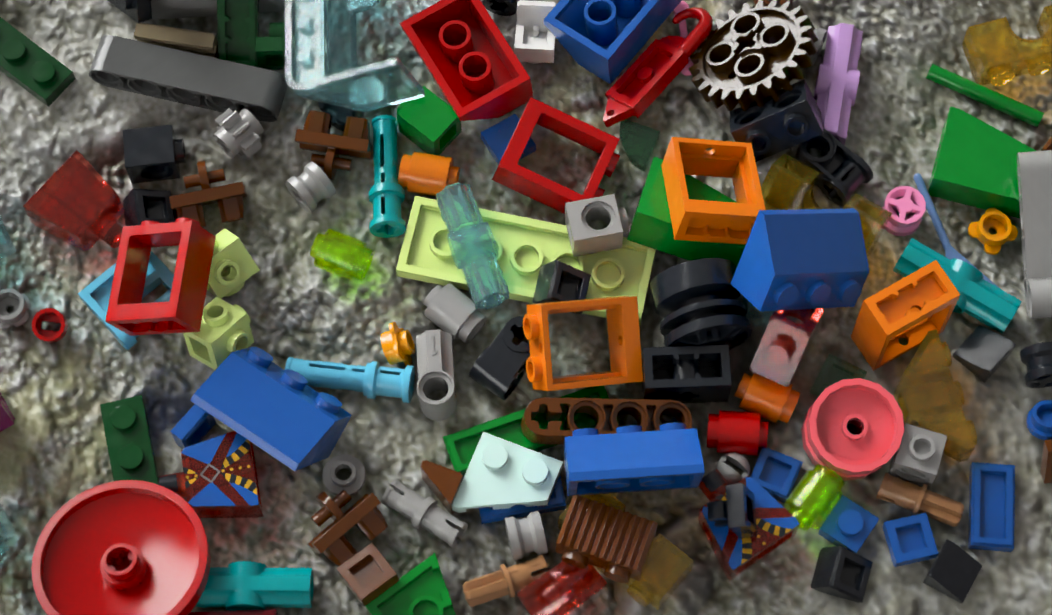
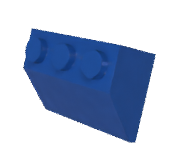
M560 0L544 18V25L578 65L611 85L682 0Z
M854 208L759 210L730 284L760 312L854 307L861 295L863 285L870 271L859 212Z
M248 347L231 352L193 394L190 401L293 471L329 458L352 416L341 408L342 403L334 396L324 392L318 393L306 385L308 381L301 374L289 369L284 370L273 363V357L263 349Z
M666 423L659 426L660 431L642 432V426L638 425L618 427L614 434H599L598 429L595 428L572 431L573 436L564 438L567 496L698 488L705 471L697 428L686 429L685 423Z

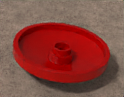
M120 480L108 482L76 495L65 503L45 525L38 538L32 557L33 588L46 615H188L199 601L205 589L210 572L211 554L208 538L200 518L190 504L174 491L146 481Z

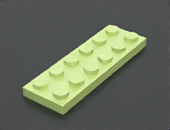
M415 196L396 267V275L443 286L451 283L458 289L533 303L540 268L549 262L558 260L591 275L586 299L637 296L639 325H641L656 249L629 241L627 237H623L622 248L573 257L566 225ZM606 309L583 311L582 313L607 318Z

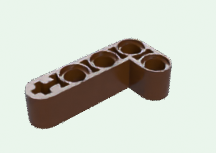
M537 398L529 403L521 422L522 433L532 443L564 445V438L573 436L572 431L579 429L574 423V416L578 413H586L592 416L596 425L595 429H598L599 434L616 433V428L619 427L616 418L620 414L633 416L637 421V425L642 426V432L660 431V416L667 414L674 416L679 423H685L686 429L692 428L691 412L686 405L675 400ZM562 412L566 413L563 425L564 430H560L562 421H559ZM537 413H543L545 420L550 421L546 429H540L538 421H533Z

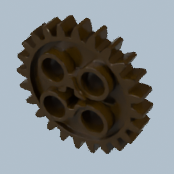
M758 0L755 8L751 9L746 2L742 6V12L736 14L735 11L730 9L728 11L729 19L726 21L721 19L714 20L717 28L711 30L707 40L697 48L698 53L690 56L694 64L689 68L693 76L691 80L706 102L712 101L717 109L724 104L728 111H732L739 103L743 111H747L753 101H756L760 108L764 105L765 97L770 96L773 100L777 101L780 89L793 90L790 83L792 79L803 80L805 78L801 68L813 66L809 56L818 52L814 45L818 41V37L814 32L815 28L808 15L804 14L800 6L794 8L789 0L782 6L779 0H772L766 6L763 0Z

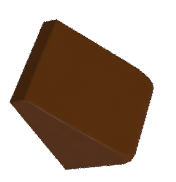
M427 460L422 461L420 466L422 479L447 511L453 515L455 511H452V504L463 480L462 473Z

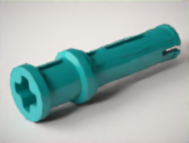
M380 115L372 119L374 185L368 192L369 202L373 204V220L369 223V230L374 236L392 238L400 236L406 231V222L402 219L401 203L405 200V191L398 184V121L394 116Z

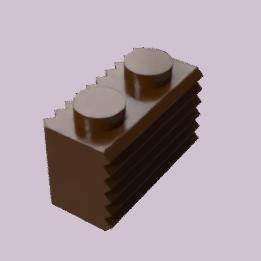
M573 495L556 542V553L562 555L561 560L576 568L586 569L587 565L590 564L605 569L603 574L616 582L629 583L630 578L640 581L656 535L658 523L641 518L638 515H632L629 512H624L621 509H615L612 506H606L595 500Z

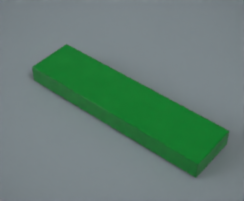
M604 386L588 387L558 397L609 399ZM525 409L443 437L453 469L462 473L463 477L483 432L536 452L558 444L532 443L524 436L521 422ZM563 412L559 419V421H562L560 430H564L563 425L566 413ZM537 413L535 420H533L538 421L540 429H546L550 422L545 420L543 413ZM578 413L574 416V423L579 429L595 428V421L589 414Z

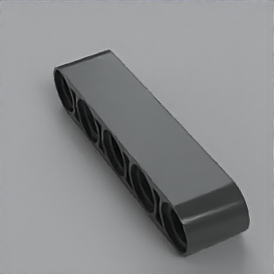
M112 35L101 37L89 70L90 78L103 86L223 113L228 108L233 112L236 110L238 113L243 109H247L258 121L275 122L278 119L289 84L286 77L275 71Z

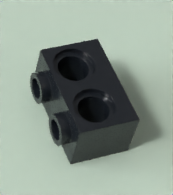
M805 79L792 84V91L780 89L777 101L773 100L770 96L765 97L764 105L761 108L757 105L756 101H753L747 111H743L741 107L730 111V132L735 142L752 143L755 162L824 134L821 111Z

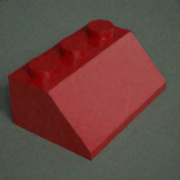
M441 0L400 23L404 33L460 121L500 118L527 103L530 97L533 98L531 78L480 0Z

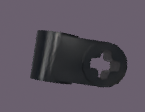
M823 129L824 134L799 144L794 162L799 172L819 187L829 200L845 207L851 201L850 195L862 183L867 184L873 179V172L860 156L852 153L829 131ZM807 149H818L824 154V157H813L807 152Z
M517 316L506 323L491 345L480 354L469 372V377L502 400H506L518 386L526 372L527 358L530 357L529 344L522 341L519 345H515L514 337L522 339L525 336L523 331L524 316Z

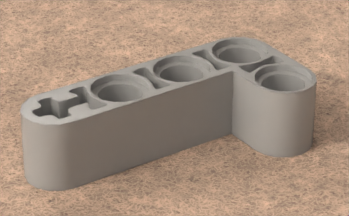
M1052 150L1018 152L1017 176L1027 315L1031 319L1052 318Z

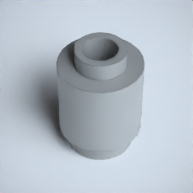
M451 283L443 288L440 285L434 287L423 303L427 307L424 316L444 332L451 333L455 341L461 339L464 343H469L477 336L487 321V317L481 313L482 308Z

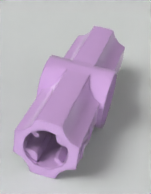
M846 23L829 26L823 64L819 65L814 99L817 100L816 103L821 111L823 129L829 131L843 145H845L851 106L855 104L860 70H857L863 40V31L858 30L852 24Z

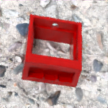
M530 97L492 180L565 214V203L603 196L605 190L598 186L603 175L611 177L619 161L620 155L614 153L619 138ZM536 124L600 154L583 194H579L518 165V161Z
M184 217L177 218L175 222L171 223L147 220L142 221L141 225L124 226L105 322L130 336L200 332L216 236L202 228L199 221ZM179 245L170 300L167 302L141 303L151 248Z

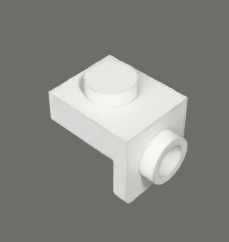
M526 0L517 2L514 53L519 61L532 64L542 62L554 63L556 37L544 25V18L557 3Z

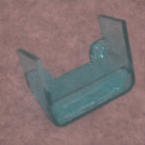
M285 0V81L297 96L360 112H368L425 97V90L398 57L357 68L356 13L372 9L381 0Z

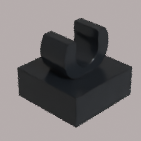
M743 483L725 485L726 501L707 503L708 520L715 521L716 527L728 526L740 539L757 537L754 493Z

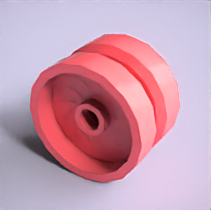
M862 378L842 379L825 388L807 410L801 428L803 448L812 464L824 474L844 481L863 479L882 468L900 448L904 434L902 410L894 396L880 384ZM849 423L857 427L854 433L858 435H853L848 431L847 425Z

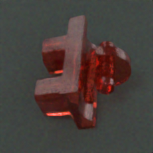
M562 561L519 591L517 597L530 615H567L607 587V583L593 565L588 564L586 569H580Z

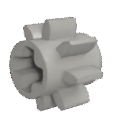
M228 108L214 120L218 124V131L213 137L221 149L231 158L240 154L241 156L245 155L249 159L263 147L259 142L261 139L259 136L264 132V129L256 117L247 109H243L238 113L236 110L233 112Z

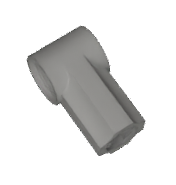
M440 329L426 330L424 333L416 335L418 376L416 389L422 413L431 420L441 421L452 416L457 408L453 337L451 333ZM436 390H442L447 393L440 400L427 398L431 392Z

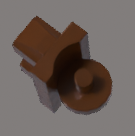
M310 110L303 130H296L295 142L300 143V149L326 153V155L312 153L310 162H314L319 167H324V173L330 180H334L337 169L351 171L352 159L339 158V155L372 160L373 146L369 140L370 123L367 119L347 117L343 136L330 134L333 118L331 114Z
M205 160L197 162L198 174L183 177L186 189L201 186L202 190L169 196L171 209L177 211L179 218L184 217L197 220L201 223L202 228L207 227L202 207L204 205L218 203L222 223L244 219L243 197H247L243 181L212 188L211 183L226 181L224 169L208 171Z
M343 489L331 499L322 491L316 496L322 508L311 519L318 527L329 518H332L334 521L308 542L307 545L315 554L323 553L328 560L339 567L357 553L344 536L349 529L356 525L366 539L371 541L388 527L383 515L376 507L381 502L373 493L369 495L366 493L343 513L341 508L352 500L350 495Z

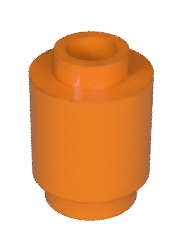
M415 151L413 155L403 154L399 168L398 184L402 187H407L408 192L447 198L449 190H457L460 167L453 166L454 161L452 157Z
M755 368L752 376L746 373L743 374L734 396L741 399L739 408L748 412L760 413V417L776 423L777 420H780L787 424L801 393L792 389L793 384Z

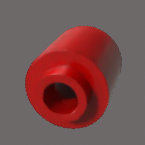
M720 410V414H709L706 448H717V453L736 452L742 455L758 456V447L767 448L768 422H760V413Z

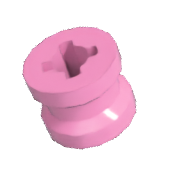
M900 186L891 190L881 210L880 220L883 227L895 236L904 237L914 233L918 229L926 210V202L923 195L910 186Z

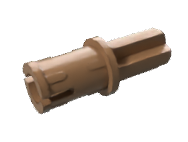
M887 472L876 496L877 499H882L912 511L911 515L927 513V517L952 527L959 524L964 512V505L962 503L927 490L928 485L923 483L921 487L892 476Z
M539 555L536 558L507 568L502 564L499 566L500 570L466 581L463 584L465 599L469 606L474 607L506 595L513 598L517 591L543 582H550V572L543 569L548 567L543 555Z

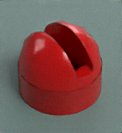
M45 308L35 314L32 320V330L40 340L54 343L65 336L68 330V322L66 317L58 310ZM42 323L59 324L61 327L59 331L42 329Z

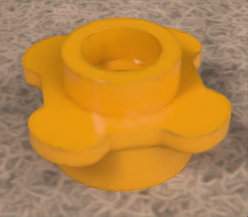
M989 208L978 222H971L969 224L968 235L971 238L978 239L984 245V251L987 254L996 255L1000 252L1003 244L1016 239L1018 230L1015 225H1012L1006 214L996 208ZM989 229H995L996 234H991Z
M396 322L389 323L390 331L381 334V345L387 361L390 365L404 362L405 366L412 365L411 355L415 354V343L409 330L398 328Z

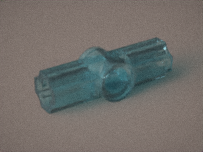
M457 182L445 186L442 191L436 194V200L448 231L447 240L455 265L458 270H462L475 309L484 308L487 310L499 306L503 301L509 299V291L497 260L498 251L491 228L487 221L483 222L469 183L461 184Z

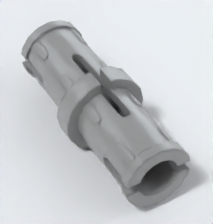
M398 480L390 483L393 490L387 487L381 499L382 504L389 506L410 519L411 525L417 530L426 529L448 543L452 548L458 545L459 541L456 538L461 540L465 535L468 527L466 522L460 521L438 507L437 500L432 497L423 498Z

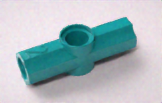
M912 238L893 271L906 277L937 260L961 294L953 312L960 314L965 312L1003 334L1022 301L984 280L983 274L969 263L956 258L950 260Z
M251 561L232 562L228 567H210L208 581L195 607H226L228 611L265 610V608H312L314 600V572L312 568L305 567L267 568L265 564Z

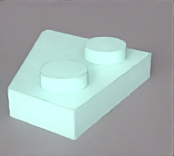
M483 432L453 501L452 511L462 513L466 512V509L493 507V510L509 509L519 504L526 507L548 505L562 471L563 461Z

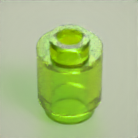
M329 228L325 235L317 234L310 250V256L315 258L314 267L352 281L354 278L363 281L371 266L375 251L367 248L366 242Z
M816 465L813 470L806 471L785 501L784 507L788 512L786 517H795L800 523L796 527L804 531H808L809 528L820 529L843 496L841 490L845 482L828 467Z

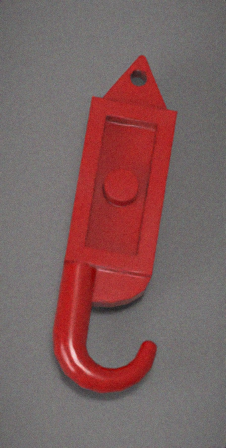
M692 7L675 15L672 19L674 24H678L688 18H696L699 20V23L686 38L666 36L660 40L655 39L605 93L608 101L603 122L606 127H610L631 116L639 118L689 63L688 58L706 40L712 30L713 19L708 11L703 8Z

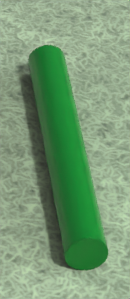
M932 64L926 79L1032 126L1038 127L1044 115V112L935 64Z

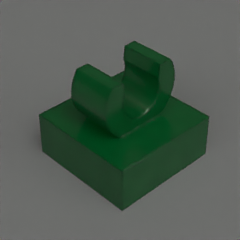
M286 22L269 23V37H256L255 52L259 68L267 70H300V52L297 38L288 37Z

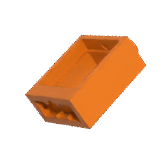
M671 137L661 167L674 240L746 245L759 210H766L752 143ZM685 175L732 178L737 203L689 199Z
M935 260L863 300L851 338L874 371L943 332L961 294L938 261ZM900 338H906L907 341H908V344H907V345H902V344H900V343H899V339H900Z
M637 296L526 304L527 314L523 317V331L526 339L529 340L530 357L526 361V373L528 380L532 383L533 390L555 391L643 382ZM606 309L611 371L553 377L548 314Z

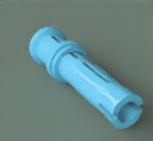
M288 357L285 370H293L304 376L308 381L306 384L308 386L363 392V395L367 396L368 399H375L376 396L402 398L403 403H410L413 397L415 384V366L407 365L405 369L380 366V363L377 361L367 363L366 366L311 361Z

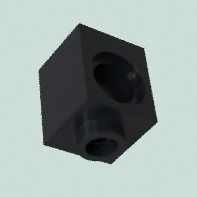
M172 124L123 130L125 168L132 184L180 178L179 163H186L185 145L183 138L176 139Z

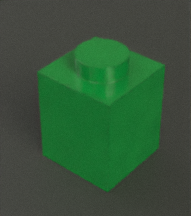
M425 86L415 95L409 94L406 96L397 109L399 132L427 154L440 155L462 132L461 121L452 107Z

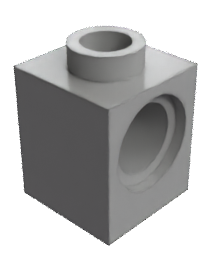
M615 194L565 203V223L573 257L622 248L623 233L629 232V223L625 207L618 208ZM593 220H601L608 226L601 230H595L589 227L588 223Z
M905 423L900 448L893 455L889 474L921 487L924 483L928 485L927 490H929L938 473L947 435Z

